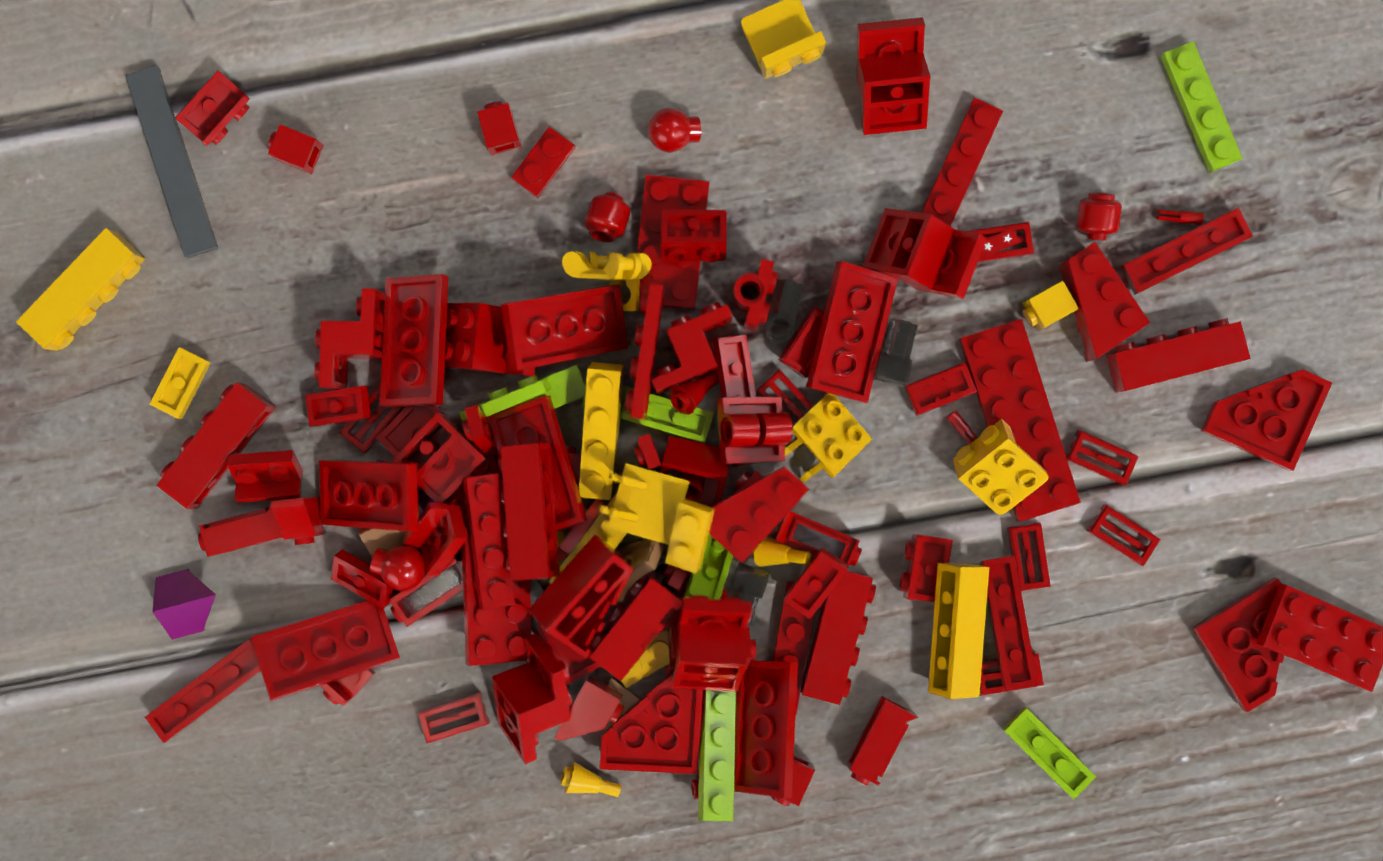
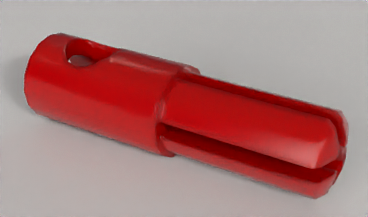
M1158 209L1156 212L1178 215L1177 217L1156 215L1157 220L1183 224L1194 223L1202 225L1204 217L1203 212Z
M956 410L946 417L969 445L978 438Z

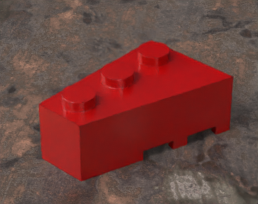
M1096 242L1086 246L1059 264L1063 281L1079 308L1074 311L1077 321L1075 324L1078 333L1080 332L1086 362L1098 359L1151 323Z
M783 466L710 507L714 509L709 534L743 563L810 489Z
M595 534L528 610L546 632L587 659L591 651L588 646L595 632H601L605 622L602 619L610 604H616L633 568L613 547Z
M649 576L645 581L641 578L636 581L628 592L632 596L625 607L619 604L608 619L612 625L605 634L598 632L588 646L592 649L589 658L620 681L624 679L647 649L646 647L655 635L663 630L665 627L664 623L675 609L678 611L683 603Z

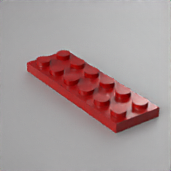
M1019 319L959 338L968 370L977 390L976 395L986 427L995 425L1003 419L1011 427L1016 444L1048 474V480L1013 507L1016 521L1022 522L1081 503L1023 320Z

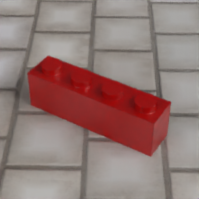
M1228 318L1209 322L1208 330L1198 332L1197 326L1178 330V337L1167 340L1165 334L1146 339L1147 345L1138 348L1135 347L1134 342L1116 346V353L1106 356L1115 392H1123L1251 359L1241 321L1229 324Z
M236 382L235 385H229L220 396L221 403L215 410H210L200 421L202 426L195 436L191 435L183 442L180 447L182 453L175 462H169L160 473L162 478L156 486L186 509H197L228 470L226 466L228 455L240 454L276 408L247 384Z
M548 443L501 446L498 466L503 474L501 502L505 507L506 514L503 533L508 542V554L505 563L506 569L510 573V581L557 577L560 574L551 446Z
M848 570L822 603L801 687V694L803 696L837 705L841 704L842 697H848L852 682L851 679L847 678L850 666H856L860 648L855 647L859 634L864 635L868 622V616H864L866 604H872L875 596L876 585L872 584V577Z

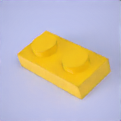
M178 347L149 405L177 419H183L212 362L185 348Z
M682 499L679 502L665 563L695 574L701 569L714 513L713 508L686 499Z
M668 629L652 639L646 647L647 649L624 677L622 683L625 688L630 687L669 664Z

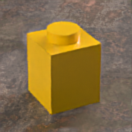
M1064 281L1049 287L1022 303L1025 308L1023 315L1031 327L1035 326L1037 331L1046 328L1079 309Z

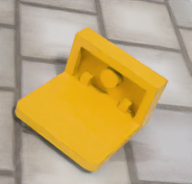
M782 0L744 17L741 21V27L764 79L773 75L774 77H780L790 72L792 67L800 63H812L819 59L824 52L826 46L825 38L821 31L815 33L801 0Z
M1003 419L995 425L988 426L979 438L970 445L962 447L953 458L958 479L998 515L1007 513L1048 480L1047 472L1016 444L1011 427Z

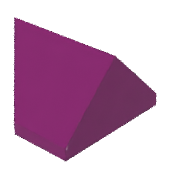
M189 569L156 577L152 612L172 640L205 631L204 627L216 594L195 577Z

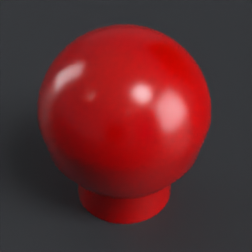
M671 107L660 109L649 121V139L662 152L672 153L680 151L688 143L700 142V118L698 116L687 117L681 110Z
M398 545L390 550L377 547L370 565L371 573L381 575L383 581L388 586L399 591L410 590L416 587L422 581L426 572L423 555L412 546Z

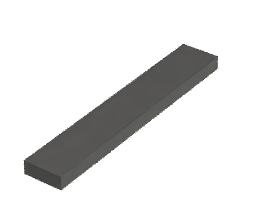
M154 65L126 74L125 76L184 256L190 258L218 249L160 68Z

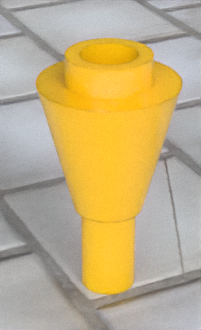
M768 536L752 552V557L758 567L789 564L790 562L808 565L811 560L810 552L793 550L791 547Z
M574 761L570 767L565 766L563 769L560 785L565 786L564 793L600 792L614 797H618L620 794L621 784L603 780L602 777Z

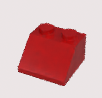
M669 436L660 473L690 481L685 499L712 507L721 501L729 464H721L720 447Z

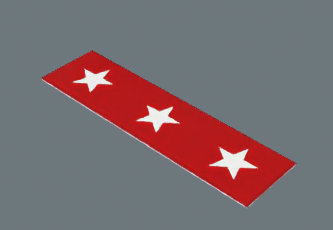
M1014 228L987 238L980 258L1018 244L1019 240Z

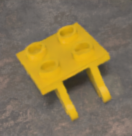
M827 393L792 426V433L796 438L785 446V456L804 443L819 461L799 477L802 483L806 482L822 469L833 478L872 438L835 395Z
M625 463L622 476L610 473L608 479L620 482L613 508L601 505L599 512L611 515L607 527L669 545L678 504L682 499H685L690 481Z

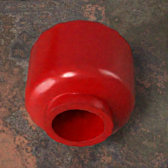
M606 192L605 195L593 197L584 224L592 238L610 243L623 236L631 211L629 206L623 201L622 196L613 192Z
M1089 193L1088 198L1080 201L1077 228L1087 233V239L1106 240L1107 234H1114L1119 231L1122 204L1118 200H1114V194Z

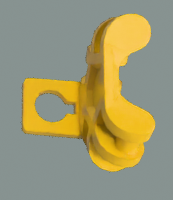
M571 251L563 256V268L571 277L610 279V285L620 284V287L623 286V280H625L626 286L630 289L631 297L629 302L626 304L622 303L623 311H638L640 279L648 274L652 264L648 255L629 253L626 257H623L621 253L607 252V255H596V252L589 251L586 257L582 252Z

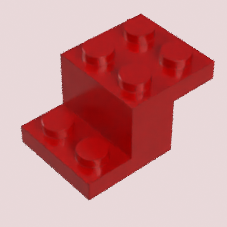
M923 17L858 24L856 79L862 99L861 128L863 135L927 129L930 72L923 53L925 35Z
M885 208L862 267L893 276L916 290L964 299L987 238L980 233L956 230L931 214Z
M361 288V297L356 299V314L361 316V321H321L320 329H317L315 334L316 347L320 348V362L315 363L314 376L315 380L319 381V387L330 390L347 388L348 359L382 360L384 293L375 288Z
M719 302L702 308L701 315L690 320L689 315L670 322L671 328L667 329V336L678 359L680 368L675 369L674 364L655 371L657 377L651 380L658 395L671 390L673 386L690 382L717 370L718 365L707 342L705 333L731 323L733 315L728 304L721 307Z
M447 303L445 368L468 369L502 375L534 376L535 367L522 370H511L502 307L485 303Z
M437 405L406 406L376 437L395 456L392 459L393 462L417 463V485L435 503H445L463 484V477H470L487 459L467 440L465 432Z
M695 595L690 598L684 597L677 623L676 665L673 672L672 688L738 692L747 667V626L752 615V602L742 601L736 597H729L724 600L709 599L703 595Z
M537 633L524 637L528 663L491 676L499 727L524 764L537 760L535 747L539 744L537 734L570 721L569 706L572 705V699L566 687V681L569 680L567 667L563 661L558 662L550 644H545Z

